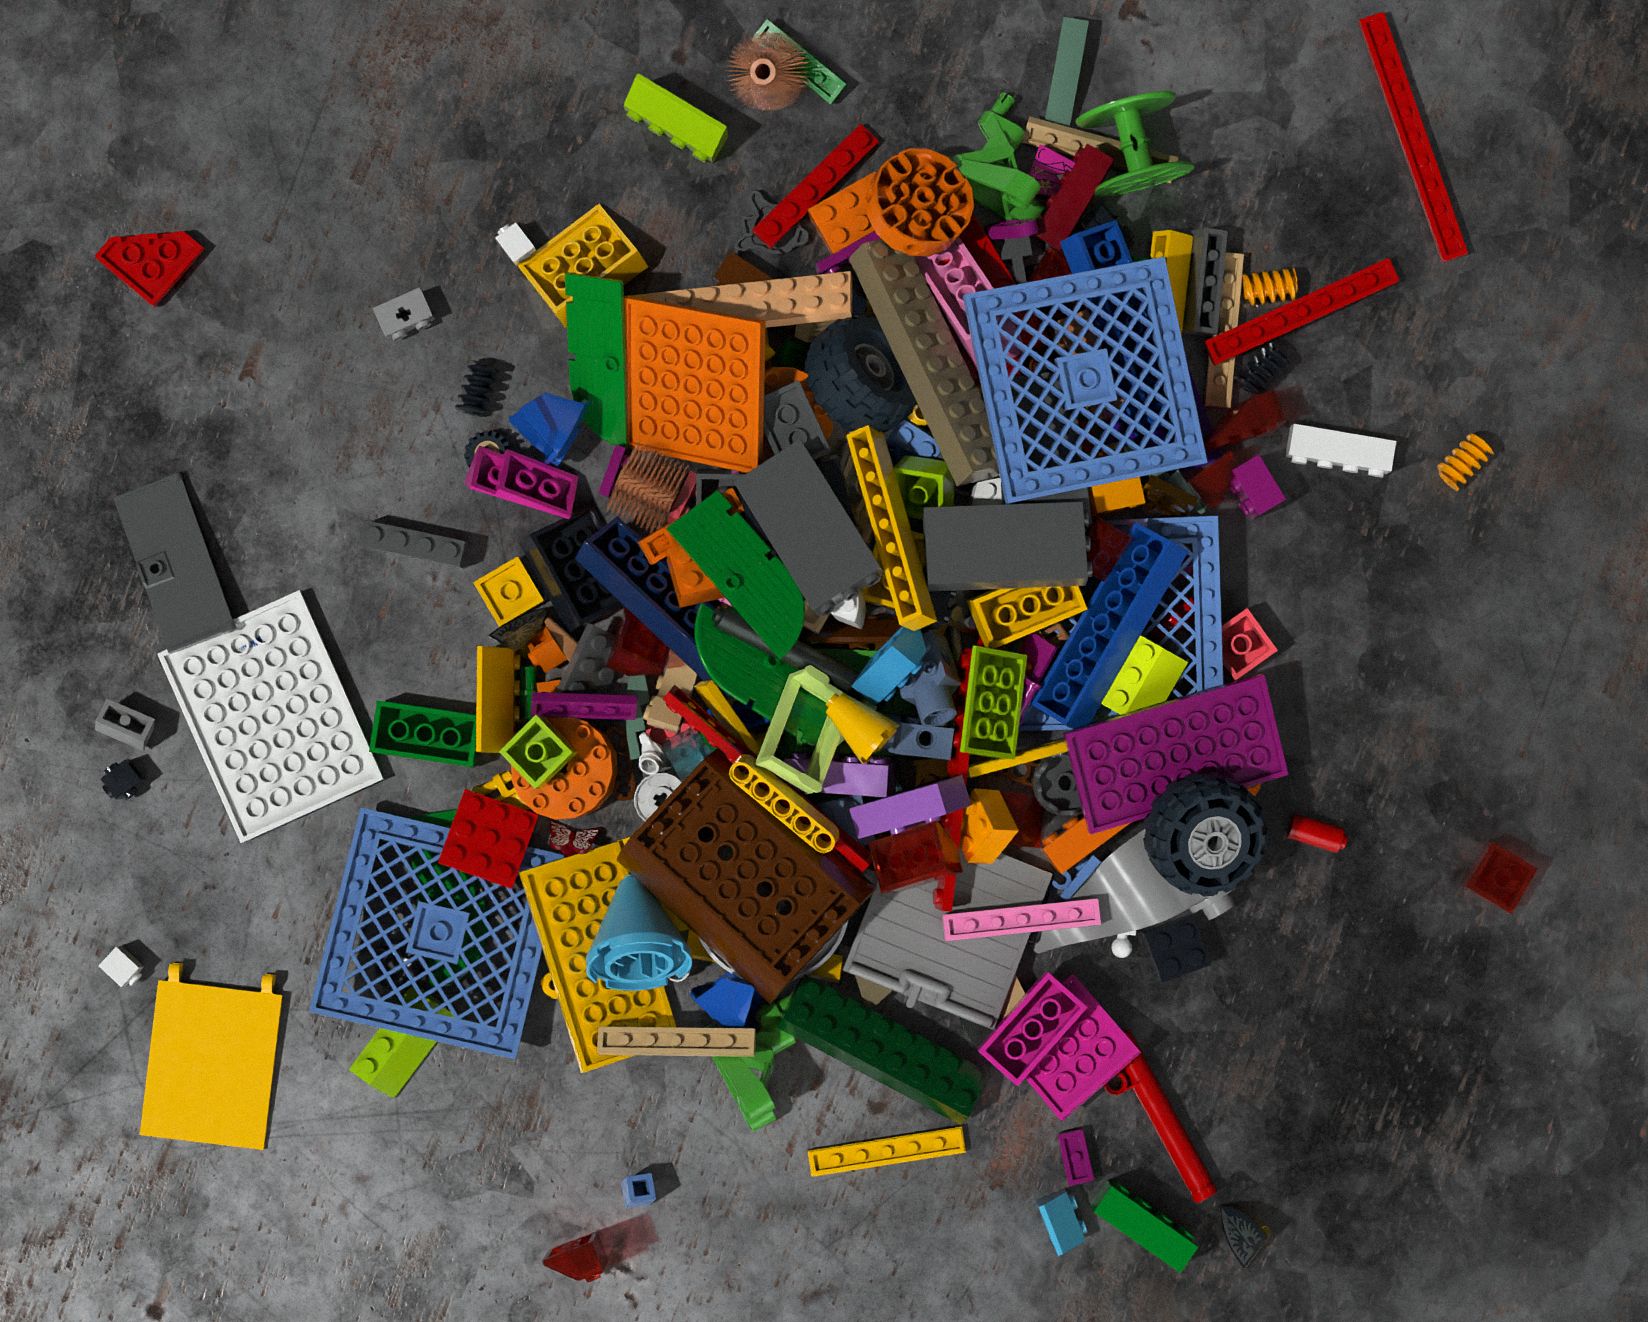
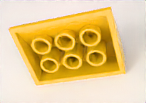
M600 204L596 205L517 265L566 329V302H573V296L566 295L565 293L566 272L622 280L624 286L648 268L639 251Z
M477 646L476 752L500 753L499 751L518 733L516 732V722H520V706H516V696H520L521 682L516 680V670H520L521 655L516 654V649Z

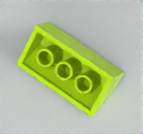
M638 73L623 105L625 111H627L626 116L637 123L640 121L645 122L649 125L648 129L658 136L665 134L670 137V142L676 147L690 149L693 151L692 155L696 159L704 163L706 160L713 163L728 139L727 126Z
M413 985L403 996L406 1004L419 997ZM417 985V986L419 987V989L421 990L422 994H424L425 992H427V991H425L423 988H421L419 985ZM431 994L425 998L432 1010L442 1004ZM422 1000L410 1007L428 1011ZM448 1007L436 1012V1014L454 1017ZM379 1028L349 1070L370 1086L395 1098L437 1041Z

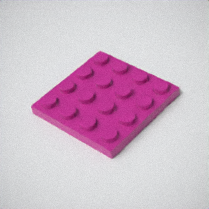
M1071 974L1061 984L1088 1008L1025 1078L1062 1122L1141 1053L1074 974Z

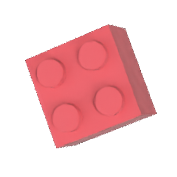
M1248 608L1222 624L1223 671L1231 682L1236 681L1278 651Z

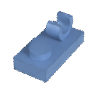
M1091 855L1089 859L1085 856L1076 865L1075 868L1078 872L1072 881L1067 871L1062 873L1066 877V882L1063 885H1059L1053 880L1052 885L1056 889H1063L1059 896L1068 901L1101 861L1094 855Z

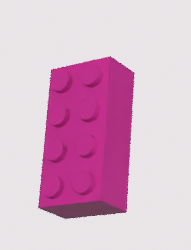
M1045 971L978 1046L977 1050L1018 1087L1088 1007L1049 972Z

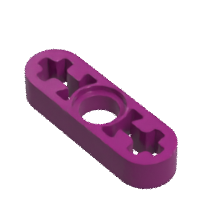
M1036 218L1002 220L984 226L989 240L1022 238L1039 232Z

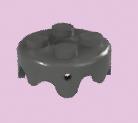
M1068 751L1043 758L1037 765L1033 776V790L1040 805L1047 811L1062 816L1076 815L1083 811ZM1063 775L1067 776L1071 781L1070 788L1066 791L1062 790L1058 785V781Z

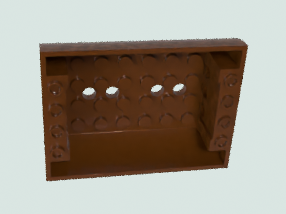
M717 748L699 763L630 837L620 851L617 861L747 983L753 984L755 990L771 1004L877 890V887L858 869L849 865L846 858L838 851L831 850L827 853L816 851L735 784L729 775V770L733 763L727 759L726 754L721 749ZM738 766L739 771L746 774V771ZM758 783L759 787L762 790L766 791V788L762 786L760 783ZM779 800L780 805L786 808V805ZM799 817L800 821H801L803 824H806V823ZM708 827L713 830L714 837L710 842H702L699 839V832L702 828ZM725 845L733 849V856L727 861L721 860L718 856V850ZM761 882H768L772 885V893L767 897H762L757 892V887ZM781 900H788L792 904V910L788 915H781L777 912V904Z

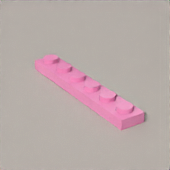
M1098 898L942 915L945 941L1101 925Z

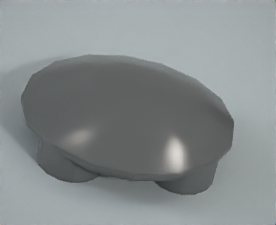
M390 939L393 947L404 941L402 939ZM385 941L374 952L379 956L390 948ZM408 944L396 950L403 962L415 956L406 953ZM393 953L380 960L387 972L400 965ZM419 959L406 966L413 978L421 972V962ZM377 963L371 966L374 979L384 975ZM403 969L390 976L397 988L409 981ZM387 979L378 983L382 988L393 990Z

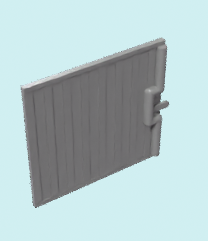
M922 821L918 822L919 826L895 834L875 885L877 890L871 895L843 971L908 996L906 1002L908 1008H912L915 1001L918 1000L994 1030L1031 932L945 941L942 915L1041 905L1053 874L1002 853L993 864L967 863L959 846L952 912L938 910L935 908V904H933V891L938 885L935 871L936 865L940 862L941 858L938 844L944 830Z

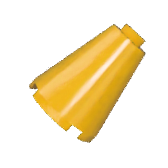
M835 693L825 704L828 707L826 710L827 715L862 764L869 762L873 758L871 754L880 751L900 726L895 721L845 693L841 695Z

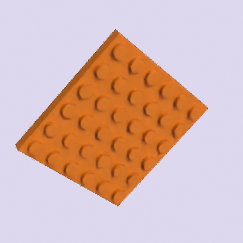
M631 295L624 297L629 448L644 449L642 451L650 448L648 449L649 453L653 451L652 449H655L654 454L660 451L659 455L665 454L664 456L745 473L763 463L766 320Z

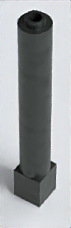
M724 604L722 607L718 606L712 615L714 628L778 659L734 607ZM799 640L796 641L783 658L778 659L798 670L811 665L829 677V684L859 702L865 698L852 687L861 671ZM884 699L876 705V711L886 703Z

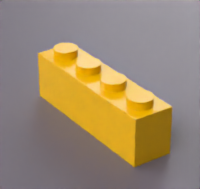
M1173 230L1154 231L1150 259L1165 257L1182 337L1193 236Z

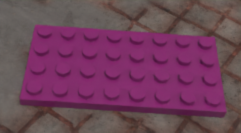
M1263 674L1063 733L1089 834L1144 819L1147 814H1150L1153 808L1151 803L1157 795L1161 796L1167 790L1165 787L1174 780L1177 782L1183 780L1187 774L1195 772L1199 774H1208V772L1220 773L1223 776L1234 779L1245 788L1288 775L1265 675Z

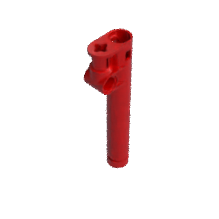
M1125 1030L1123 1032L1141 1053L1116 1074V1076L1121 1078V1085L1117 1089H1110L1108 1082L1103 1087L1112 1095H1119L1133 1088L1188 1191L1191 1192L1190 1194L1194 1202H1201L1214 1195L1218 1189L1214 1182L1211 1181V1176L1131 1030Z

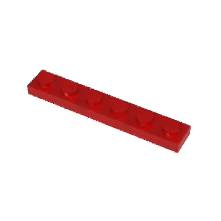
M860 124L752 229V232L771 250L808 213V209L818 204L878 145L879 141Z

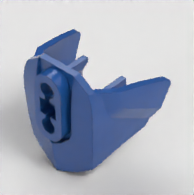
M545 392L521 407L518 412L509 417L508 421L531 445L546 456L543 461L545 464L548 465L551 462L558 466L581 430V427L578 425L582 423L590 401L584 399L581 402H576Z
M727 971L710 985H700L690 990L689 995L709 1014L711 1019L724 1028H755L757 1030L759 1027L755 1015L763 997L755 990L753 984L747 983L744 979Z

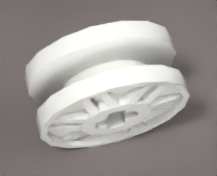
M656 773L645 777L637 786L634 794V806L638 815L646 821L658 808L655 804L657 801L654 799L655 795L666 793L668 798L682 782L676 776L668 773Z

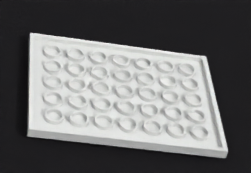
M301 590L233 619L237 627L233 632L219 635L172 654H169L167 649L157 654L240 843H244L384 780L374 754L369 752L370 745ZM260 636L263 643L259 642L256 637ZM252 639L254 640L255 643L259 644L258 646L255 644V646L253 645V647H252V645H251V648H250V644H251V642H252Z

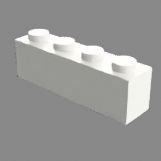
M1293 424L1290 426L1285 457L1292 458L1291 462L1297 464H1307V461L1317 462V467L1332 469L1333 465L1343 467L1342 471L1358 473L1359 469L1368 471L1369 476L1383 477L1384 474L1392 471L1396 441Z

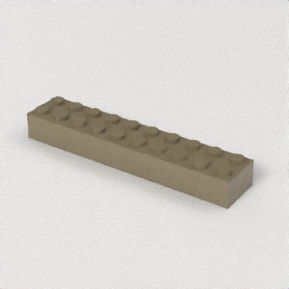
M882 239L863 243L849 257V261L956 485L960 486L998 476L999 469L985 403L915 257L894 250Z

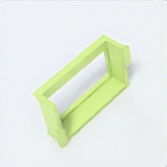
M811 665L789 674L755 765L765 767L803 790L806 795L822 791V785L841 733L827 715L806 773H801L774 756L775 750L800 687L826 703L835 693L838 695L844 693L829 684V677Z

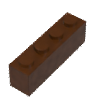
M731 251L713 277L717 283L716 286L775 280ZM796 324L785 325L780 328L787 334L794 336Z

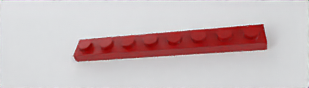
M1387 258L1208 339L1203 344L1215 366L1399 282V278L1390 259Z

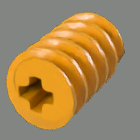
M1295 268L1292 269L1291 274L1288 269H1283L1281 276L1277 270L1272 271L1271 277L1266 271L1262 272L1260 278L1257 273H1252L1250 280L1246 274L1242 275L1243 296L1245 300H1249L1251 306L1255 305L1256 298H1259L1262 305L1265 304L1266 297H1269L1271 302L1275 303L1277 295L1280 296L1282 302H1285L1287 294L1290 295L1292 301L1296 299L1298 286Z
M1468 434L1466 436L1467 441L1459 443L1460 449L1454 448L1452 450L1453 456H1446L1445 463L1437 465L1440 477L1455 491L1459 490L1457 481L1463 484L1467 482L1463 476L1464 474L1471 477L1474 475L1471 470L1472 466L1477 469L1481 468L1478 462L1479 459L1485 462L1488 461L1486 452L1494 455L1490 446L1477 435Z

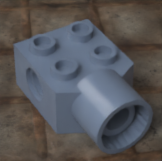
M929 630L922 634L927 649L921 659L924 664L914 675L911 672L908 674L910 678L899 688L903 699L916 705L921 724L933 727L945 724L956 716L957 711L952 694L961 682L947 638L933 630Z
M883 714L900 726L896 729L897 731L882 747V751L950 760L954 728L948 726L947 723L928 727L922 725L920 718L916 716L902 715V719H900L899 715ZM926 731V739L923 742H919L918 737L920 733Z

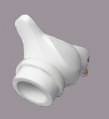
M641 733L639 736L642 744L641 756L639 758V768L641 771L648 775H654L662 768L670 767V751L666 750L659 743L654 742L648 733Z

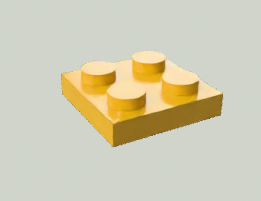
M518 556L473 582L499 627L504 626L544 602L543 597Z

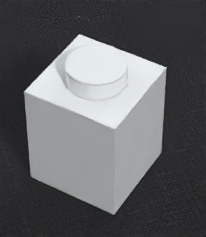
M516 222L513 225H510V223L506 224L497 232L499 234L495 237L497 242L515 266L536 251L533 244Z
M122 945L116 946L99 964V967L120 987L135 984L142 976L140 971L144 967Z

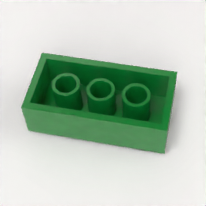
M377 700L369 752L476 768L478 752H476V715Z
M1107 1180L1089 1205L1092 1211L1181 1273L1198 1249L1194 1242L1195 1237L1182 1226L1176 1229L1172 1226L1174 1222L1158 1210L1156 1214L1152 1212L1150 1204L1138 1195L1135 1199L1129 1196L1131 1192L1115 1180L1112 1184Z

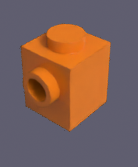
M546 625L534 632L525 641L530 650V653L527 655L535 667L540 665L545 673L567 660Z

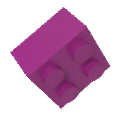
M1260 455L1243 463L1226 475L1228 479L1225 481L1232 494L1236 493L1241 500L1239 507L1246 517L1250 515L1251 519H1254L1286 500Z

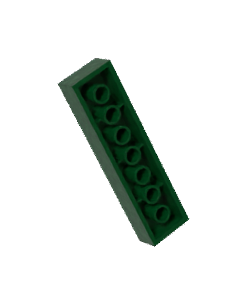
M806 974L797 983L776 1026L780 1030L959 1125L969 1118L989 1074L988 1071Z

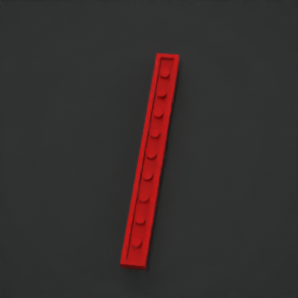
M1384 11L1362 18L1358 21V25L1441 262L1444 263L1468 254Z
M964 648V653H961L959 658V668L962 669L961 684L956 689V694L959 695L958 705H955L957 714L953 718L956 721L952 741L953 751L952 758L948 760L947 772L950 773V778L962 775L965 786L970 754L960 752L972 656V649ZM964 808L941 817L944 832L943 836H940L938 849L941 852L940 862L937 863L935 871L938 885L933 891V904H935L936 909L952 912Z
M676 685L664 696L663 700L666 702V706L672 712L679 713L684 717L690 728L696 731L699 730L706 736V740L711 746L721 749L731 763H734L740 755L744 754L751 755L757 759L758 756ZM739 765L746 771V774H749V770L747 767H745L744 765ZM776 775L837 826L839 838L832 850L839 851L846 857L849 865L856 869L859 868L863 872L870 865L874 856L789 782ZM759 782L762 786L766 788V791L770 790L769 786L766 783ZM780 799V801L784 805H786V808L790 807L788 801ZM800 817L806 825L811 824L807 817ZM825 833L820 834L827 842L831 841L829 835Z

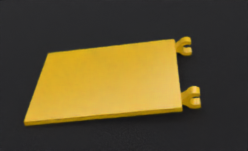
M172 962V964H169V979L158 980L140 1135L264 1150L283 999L282 994H275L273 992L276 975L265 974L262 976L261 992L181 982L183 963Z

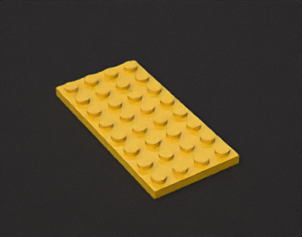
M619 841L592 849L586 854H576L519 872L581 1073L635 1056L599 1055L597 1053L599 1027L677 1028L664 986L639 991L615 990L606 988V981L597 978V983L593 982L586 972V956L620 881L629 875L628 871L617 861L621 851Z

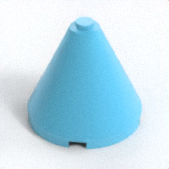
M633 875L626 876L620 881L586 956V972L588 977L595 983L598 982L597 978L606 981V988L623 991H639L668 985V978L676 974L679 979L682 978L692 966L690 947L658 899Z

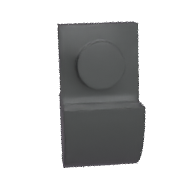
M1029 236L1007 239L1001 251L1000 258L1003 263H1011V266H1007V270L1016 285L1027 283L1023 260H1028L1032 257Z

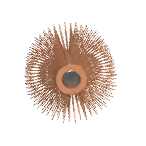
M762 32V35L760 33L759 37L755 38L753 36L752 43L750 42L749 44L747 41L749 46L747 52L743 50L739 52V56L737 53L735 54V59L737 60H734V62L738 65H729L748 70L728 71L750 73L728 75H746L728 81H739L732 84V86H735V84L737 86L738 84L742 91L740 95H745L748 91L744 89L748 88L751 91L748 96L752 97L754 107L759 102L767 106V111L768 109L770 111V107L771 110H776V108L778 110L779 106L784 105L783 101H788L789 99L791 102L790 94L796 97L795 94L793 95L789 91L796 92V88L798 87L800 90L801 83H805L804 79L797 77H809L791 74L809 71L788 70L807 68L790 67L809 63L798 62V60L800 61L808 57H801L802 53H799V50L798 52L797 50L796 52L795 50H790L789 48L792 45L794 46L795 43L783 44L787 42L786 40L785 42L784 40H779V33L778 35L777 32L775 34L778 37L777 40L771 36V32L770 34L768 32L766 38L761 39L764 36ZM764 40H765V45H766V40H767V44H768V47L766 46V49H765V47H764ZM768 67L770 68V76L768 75V72H767V71H768ZM770 94H771V97H772V94H773V96L776 95V99H775V97H774V102H773V98H772V104H771ZM782 102L776 107H774V109L772 108V105Z
M634 448V451L632 450L633 453L628 458L629 461H627V464L624 465L614 487L615 490L612 493L613 495L609 498L610 502L608 503L610 504L607 505L614 504L611 510H615L614 508L618 509L616 516L620 514V509H624L621 513V517H624L628 507L630 511H628V517L626 518H630L631 513H634L631 519H635L636 514L639 512L637 517L639 521L636 522H640L641 517H643L640 527H643V523H646V518L649 516L645 531L650 526L649 524L652 523L650 531L652 532L657 522L659 524L656 529L658 530L662 527V523L667 518L666 515L670 513L679 495V488L682 487L681 485L685 480V474L688 472L689 465L682 473L681 469H683L684 465L682 464L676 474L677 464L679 463H675V468H671L672 463H674L672 462L674 460H671L666 470L668 464L666 460L669 459H665L664 464H662L664 458H659L660 460H658L660 451L656 453L657 455L653 459L652 456L655 449H652L653 451H651L646 461L645 457H647L646 455H648V449L650 448H647L645 453H641L644 449Z

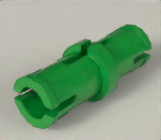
M522 666L520 667V718L532 719V692L538 693L536 683L537 667Z

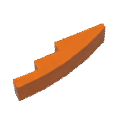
M733 488L722 492L733 505L727 511L730 516L736 512L741 513L744 511L743 505ZM680 517L638 541L650 565L666 557L668 548L680 546L666 530L668 526Z

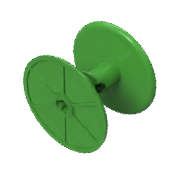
M1157 91L1123 98L1094 108L1075 120L1076 124L1082 128H1098L1116 124L1121 145L1118 149L1124 153L1128 173L1109 179L1097 186L1094 193L1095 196H1116L1147 189L1177 179L1195 168L1194 164L1189 161H1174L1154 165L1148 144L1151 142V139L1146 137L1141 117L1170 105L1175 100V92Z

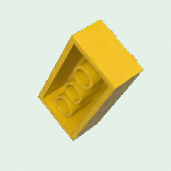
M1079 586L993 589L966 600L984 647L991 649L1088 610Z

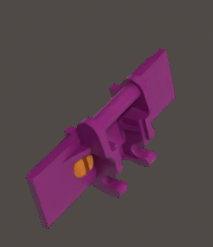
M1035 632L1028 634L1018 653L1027 655L1019 727L1023 723L1022 717L1036 690H1040L1043 682H1041V679L1058 648Z

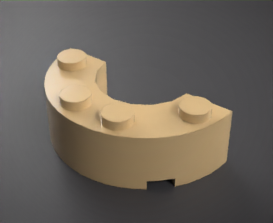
M667 647L665 655L670 657L665 675H659L655 688L659 690L658 695L652 696L650 704H647L643 719L647 720V725L678 734L684 717L679 713L672 712L666 706L663 698L674 685L691 698L697 681V674Z

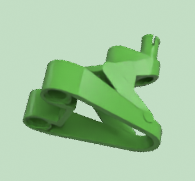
M1002 92L991 110H986L978 121V125L988 141L984 148L980 151L947 157L957 165L955 168L961 172L964 179L967 178L972 187L974 201L1004 220L1036 218L1037 220L1039 215H1043L1045 212L1044 206L1034 199L1041 189V185L1033 177L1018 170L1015 151L1026 136V133L1020 126L1004 118L1015 103V100L1009 94L1005 98L1007 94Z
M792 994L776 1003L772 1002L770 1004L768 1002L761 1006V1032L756 1034L755 1057L712 1056L752 1132L776 1120L772 1111L775 1109V1106L767 1092V1086L771 1070L774 1068V1055L796 1043L792 1035L776 1027ZM710 1023L703 1028H714V1026ZM750 1068L762 1071L761 1078L759 1079Z

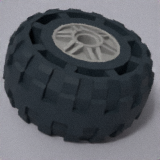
M862 314L852 315V318L837 319L815 337L810 344L807 359L805 360V372L808 374L806 380L809 389L812 390L815 401L819 407L821 406L825 410L826 415L833 422L839 423L845 430L853 432L869 425L874 430L885 433L896 427L913 412V407L917 401L877 318L870 315L865 317Z
M1215 772L1187 774L1183 780L1179 782L1174 780L1165 787L1167 790L1161 796L1157 795L1151 803L1153 808L1150 814H1147L1143 826L1145 829L1144 847L1150 862L1157 872L1169 884L1180 891L1190 895L1193 893L1200 894L1203 897L1217 895L1219 891L1227 893L1237 888L1236 884L1243 879L1247 881L1254 874L1252 870L1255 865L1261 863L1265 854L1263 847L1268 841V829L1265 823L1267 818L1257 799L1242 784L1230 777Z

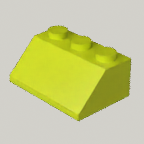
M1140 635L1101 704L1120 715L1165 703L1189 662Z

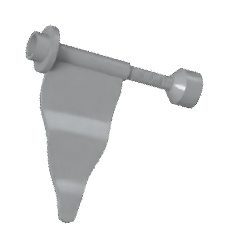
M1144 829L1109 855L1067 901L1098 898L1101 925L1039 931L1037 942L1030 946L1034 952L1039 954L1070 944L1149 927L1168 920L1187 909H1190L1192 913L1202 909L1208 920H1211L1236 904L1229 894L1231 891L1227 893L1219 891L1217 895L1203 897L1195 893L1192 895L1187 894L1169 884L1157 872L1149 860L1150 858L1143 842V838H1145Z

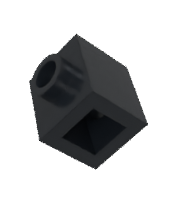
M124 760L119 765L117 762L113 763L104 770L106 775L101 778V781L104 783L102 788L110 798H125L126 800L133 797L139 791L137 787L146 781L131 760Z

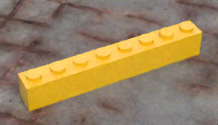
M867 425L846 434L899 625L916 631L936 622L937 619L884 433L874 430Z

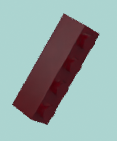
M1089 144L1085 148L1080 147L1073 158V161L1076 162L1071 171L1067 169L1060 179L1059 183L1062 184V187L1058 194L1053 192L1047 201L1046 206L1049 209L1045 216L1039 215L1036 220L1039 232L1034 234V236L1061 252L1063 249L1060 242L1072 235L1093 200L1096 187L1103 183L1115 162L1113 158Z

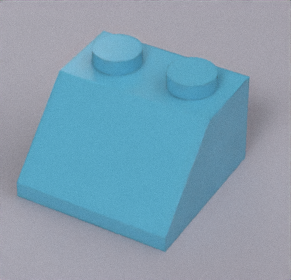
M1062 1189L1036 1200L1058 1256L1086 1241L1083 1234L1087 1233V1229L1083 1219L1076 1218L1074 1209H1077L1078 1206L1072 1193L1067 1195L1066 1190Z

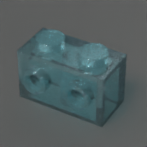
M692 728L665 740L663 744V749L682 782L707 757L703 749L705 747L703 738L699 733L695 734Z

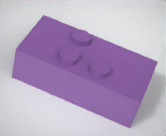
M960 775L893 794L889 797L879 798L849 808L857 837L860 839L890 830L891 835L919 826L918 822L924 820L926 824L941 820L940 816L971 806L963 776Z

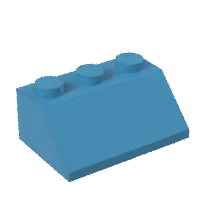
M902 626L871 657L852 684V687L874 706L882 699L887 702L896 692L895 687L901 688L910 678L908 674L911 672L914 675L924 664L921 659L927 649L921 630L913 631Z

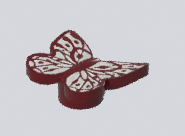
M551 820L549 844L552 848L560 850L566 856L586 854L590 852L592 843L595 842L599 835L600 828L575 832Z

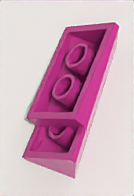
M479 445L464 483L470 489L569 519L572 513L578 476L508 449L504 454H500Z

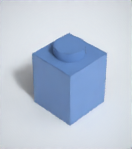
M652 1173L628 1176L621 1182L625 1209L651 1205L655 1201L656 1195Z

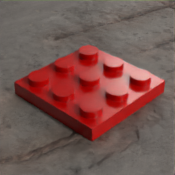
M465 789L438 863L512 889L539 815Z

